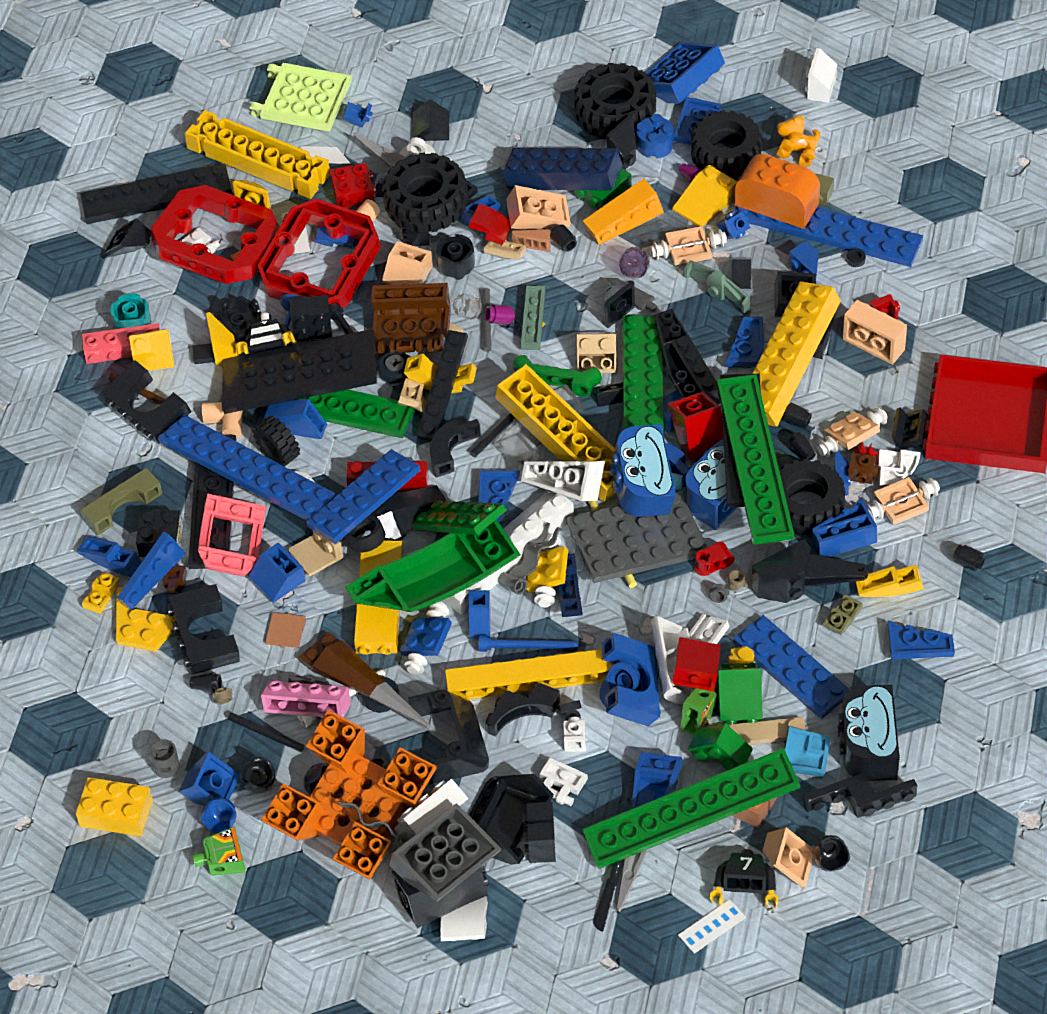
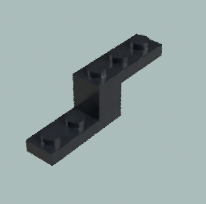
M864 773L804 794V807L807 812L816 811L828 804L839 803L847 798L857 818L867 817L876 811L892 808L900 802L911 801L917 796L918 785L914 779L874 793Z

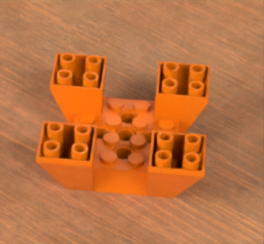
M327 710L306 747L329 766L310 797L283 783L261 821L297 841L321 836L340 846L333 860L370 880L392 844V841L389 840L392 834L387 827L366 828L360 821L358 810L343 808L338 802L352 804L361 802L358 808L362 812L364 823L386 822L394 832L395 827L399 824L397 820L407 809L416 804L437 767L399 747L387 769L365 758V729ZM368 784H372L369 789H365ZM343 792L340 798H336L339 793ZM379 811L376 817H372L373 813ZM350 820L347 826H343L345 821Z

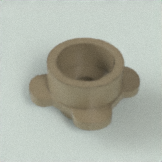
M734 570L725 577V580L730 584V589L733 591L749 585V580L746 579L745 573L741 570Z
M226 687L219 688L212 694V699L216 701L217 705L226 704L233 699V690Z

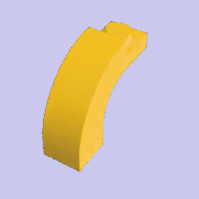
M419 354L407 358L404 374L409 379L424 384V389L430 390L437 365L433 364L424 354ZM473 363L459 367L452 393L462 392L463 385L474 383L477 367Z

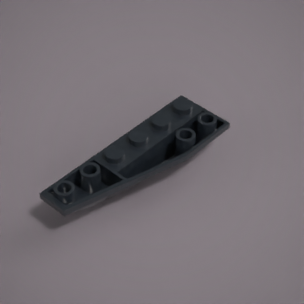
M673 309L654 314L668 376L681 398L703 391L717 404H721L716 379Z

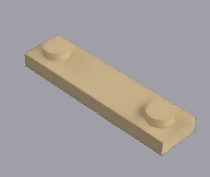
M803 717L729 725L749 745L786 741L789 726L806 730Z

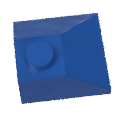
M208 751L186 774L179 792L192 802L203 806L210 800L218 797L229 800L240 774Z

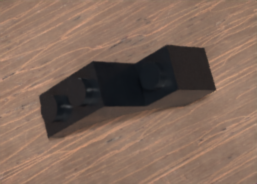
M538 682L533 689L529 690L527 698L505 690L503 695L497 698L493 713H489L487 716L488 734L496 737L505 725L524 716L540 715L552 718L557 710V706L561 702L560 690Z

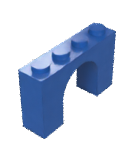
M613 632L601 643L602 658L604 661L613 664L625 662L635 668L639 676V692L617 685L605 695L606 713L649 727L661 714L655 646Z

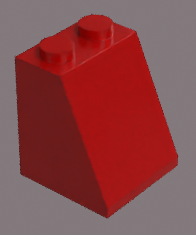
M703 391L667 403L681 451L689 460L700 459L707 449L710 450L718 441L723 439L721 406Z

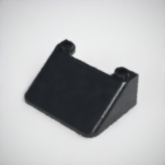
M535 774L494 776L485 783L469 816L501 848V851L493 857L494 859L508 864L521 863L524 858V852L520 847L516 846L524 831L523 812H527V803L551 802L554 794Z

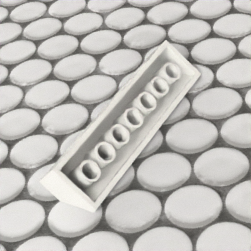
M556 492L544 493L504 528V531L521 556L471 587L442 601L462 615L469 609V591L491 590L499 583L498 577L501 573L509 574L513 568L522 563L525 545L529 541L541 537L547 522L550 523L548 534H553L557 527L562 528L567 524V517L574 516L573 502Z

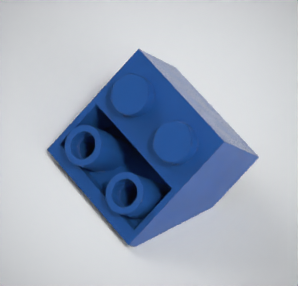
M279 542L261 554L248 575V578L272 603L305 582L303 566Z

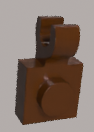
M185 565L172 567L164 576L163 585L167 588V595L179 594V587L185 586L187 574Z

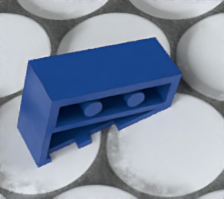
M862 499L858 500L857 504L852 508H845L842 510V514L835 518L831 517L812 529V546L819 556L830 557L877 543V525Z

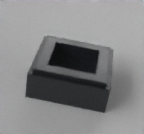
M212 343L193 345L194 364L214 362Z

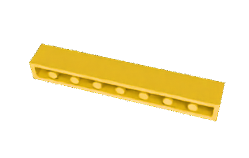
M602 648L592 651H577L575 653L556 654L554 656H538L531 659H516L485 665L476 664L462 668L454 667L445 670L448 692L469 700L503 695L505 690L512 693L529 692L537 682L552 688L603 682L614 664L603 660Z

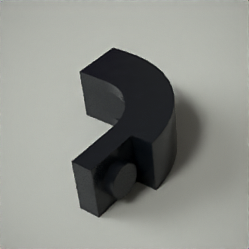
M454 419L444 424L434 434L430 444V457L436 478L455 472L454 459L451 455V451L455 446L481 437L478 419L466 421L462 424H458L457 420Z

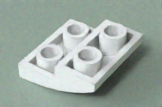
M487 897L480 898L442 916L441 941L485 938L487 928Z

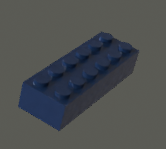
M513 148L502 173L507 189H513L516 185L537 190L612 191L622 163L617 148Z

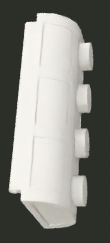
M656 616L651 620V628L659 665V675L663 687L662 692L664 698L668 701L683 704L696 688L672 684L676 665L679 637L690 639L688 628Z

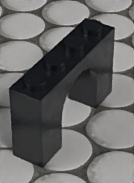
M135 360L102 391L106 398L104 402L111 409L115 407L118 410L117 413L124 420L128 418L130 424L136 430L141 429L143 431L142 434L149 441L153 439L159 444L158 437L184 414L188 416L192 411L188 404L174 392L154 410L147 412L135 410L134 401L136 397L153 381L148 370Z
M216 584L168 596L169 605H166L169 617L173 616L172 628L174 634L178 633L179 639H177L180 651L184 650L183 661L185 667L190 668L192 675L240 662L239 649L233 634L214 640H201L194 637L188 630L196 619L223 611L222 599Z

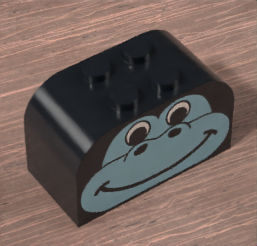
M868 685L850 689L843 698L842 713H838L839 724L837 725L838 737H840L839 754L844 756L846 771L852 777L864 773L868 781L897 780L900 755L893 686Z

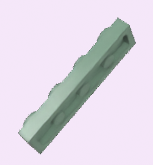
M526 286L521 350L541 349L545 286Z

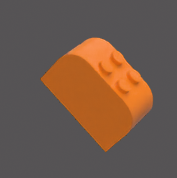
M766 154L753 156L735 186V206L802 229L805 228L819 204L820 182L811 170Z

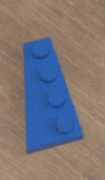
M166 532L161 534L118 595L117 599L128 609L132 610L186 554L170 534Z

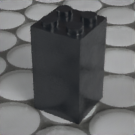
M484 865L438 902L405 882L394 870L391 871L400 903L416 928L437 920L473 901L488 896L486 887L489 886L486 876L482 873L485 870Z

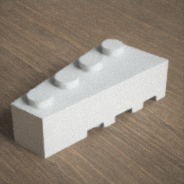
M525 461L521 481L580 501H597L605 461Z

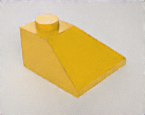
M234 180L233 188L236 197L270 209L268 191L262 185L247 180Z
M208 312L206 316L216 367L222 366L223 359L238 356L235 338L224 325Z
M168 329L129 335L133 361L136 360L148 371L175 367Z

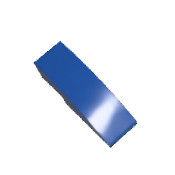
M87 536L76 550L90 561L129 577H132L142 563L136 551L120 548L117 542Z

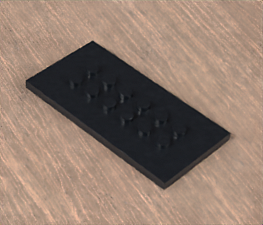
M374 329L223 359V413L228 414L377 384Z

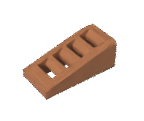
M550 229L512 231L513 243L525 245L528 249L551 252Z

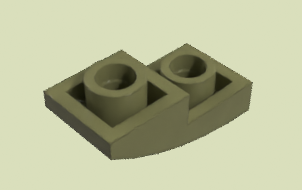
M844 594L837 607L831 610L823 626L842 635L862 609L863 603Z

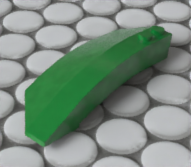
M496 519L478 535L450 533L403 558L382 566L378 565L345 586L355 604L413 612L445 600L471 587L518 558L521 554Z

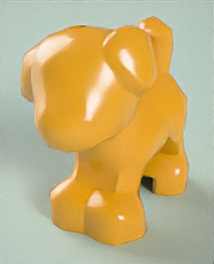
M795 115L777 125V132L783 137L777 149V155L782 159H787L792 151H802L799 165L809 167L815 159V150L821 138L820 131L817 129L812 130L813 136L803 134L805 119L802 115Z

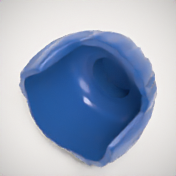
M223 797L210 800L202 809V824L208 830L215 833L230 829L236 822V807L230 800Z

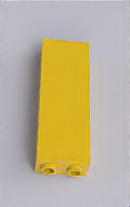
M383 541L376 549L361 553L359 577L378 565L382 566L403 558L402 541ZM357 604L354 640L356 653L365 655L370 653H382L385 655L397 653L400 610Z

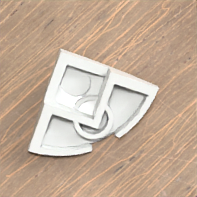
M879 449L877 455L879 486H889L911 475L919 463L920 452L907 450L895 452Z

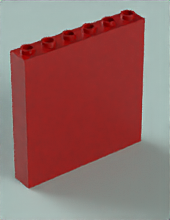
M940 354L939 362H935L934 373L937 374V377H933L931 386L935 391L930 392L929 404H933L932 408L928 407L927 419H930V423H926L925 435H928V439H923L922 450H926L925 459L1046 474L1047 367Z

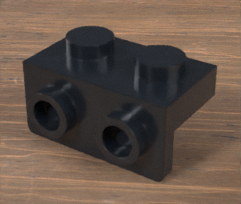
M901 407L896 409L892 439L902 450L923 444L927 412L924 409L905 413Z

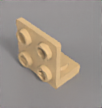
M313 531L314 535L290 547L289 553L303 566L305 573L308 576H312L344 558L340 541L334 544Z

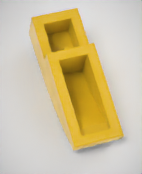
M916 564L896 570L895 566L868 574V578L864 581H856L860 597L896 596L924 589L921 573Z

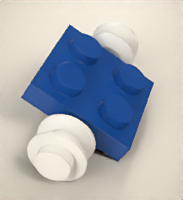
M442 602L430 606L431 610L427 611L428 618H414L401 647V653L403 656H408L409 660L405 662L404 666L413 675L424 672V666L428 663L424 656L439 655L452 625L451 620L445 617L449 614V609Z

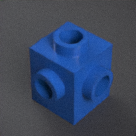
M732 210L724 215V219L716 223L718 228L725 232L727 240L741 238L746 234L745 231L751 228L747 216L742 211L735 212Z

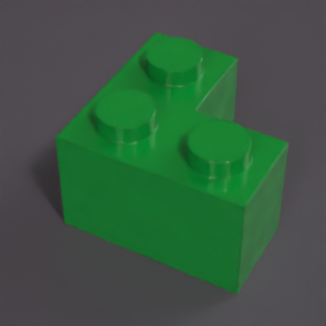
M722 723L697 729L688 750L701 762L716 759L722 764L724 769L730 770L747 763L753 748L729 725Z

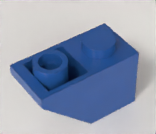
M805 241L789 251L788 264L792 270L798 273L816 274L817 279L819 251L809 242Z
M469 591L470 639H479V635L490 637V591Z

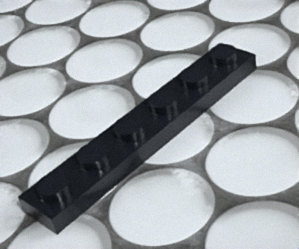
M452 330L447 332L417 433L418 439L431 441L434 434L442 427L468 339L467 333Z

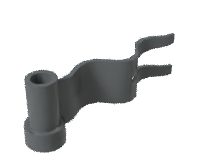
M547 522L541 537L529 541L525 545L522 563L513 568L509 574L501 573L498 577V582L510 588L512 592L518 595L523 594L527 589V582L524 578L536 570L540 550L555 544L561 528L557 527L550 541L543 543L548 536L550 523Z
M338 802L343 808L358 810L360 821L366 828L387 827L395 838L398 848L405 841L412 838L408 832H400L398 835H395L386 822L364 823L362 812L355 804Z

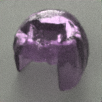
M641 247L626 249L619 259V267L622 274L631 279L643 277L650 266L649 256Z

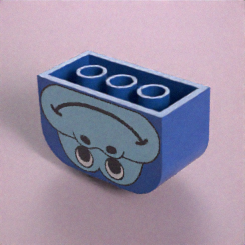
M662 424L633 426L624 429L618 437L609 467L611 476L614 475L615 480L613 481V491L617 493L620 506L625 512L636 517L670 514L676 492Z
M723 439L718 441L710 450L707 449L698 462H694L686 474V503L695 518L714 530L738 508H727Z

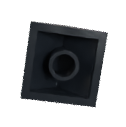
M429 99L413 112V138H420L424 141L449 140V111Z

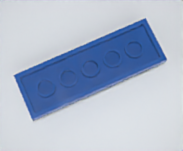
M390 449L307 520L308 528L332 543H338L421 471L419 465Z
M764 615L760 616L733 638V643L737 647H749L752 649L754 661L759 662L760 667L820 719L840 705L845 694L850 690Z

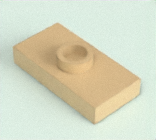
M489 241L484 247V253L518 261L526 252L525 245L505 241L504 245Z

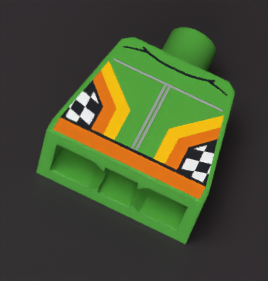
M696 688L683 703L680 730L694 736L697 729L705 728L708 725L716 709L718 695L716 688H714V692Z
M235 827L205 838L203 840L205 852L192 854L195 867L208 864L212 876L246 872Z

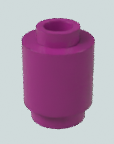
M492 304L486 307L485 319L491 324L510 325L514 321L515 311L512 310L511 306Z

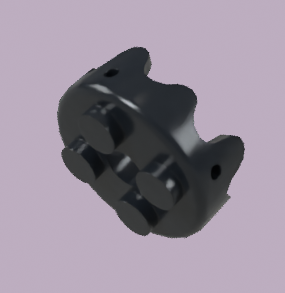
M239 296L235 301H229L224 297L220 300L218 309L214 311V317L234 335L235 341L244 340L247 333L251 331V325L261 322L260 316L262 313L256 299L250 301L243 296ZM237 319H242V320H243V321L240 322V323L234 322V321H236Z

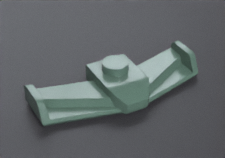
M692 260L689 261L685 267L686 278L691 277L706 283L707 292L712 297H716L721 301L727 296L742 309L744 314L749 311L750 296L723 273Z

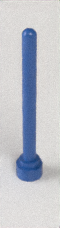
M479 635V652H487L491 648L577 649L579 646L576 641L493 640L492 637H487V635Z

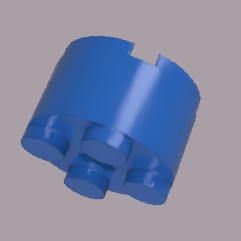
M654 114L652 117L645 118L637 124V147L643 156L663 158L671 153L674 145V128L669 120L663 118L660 114Z

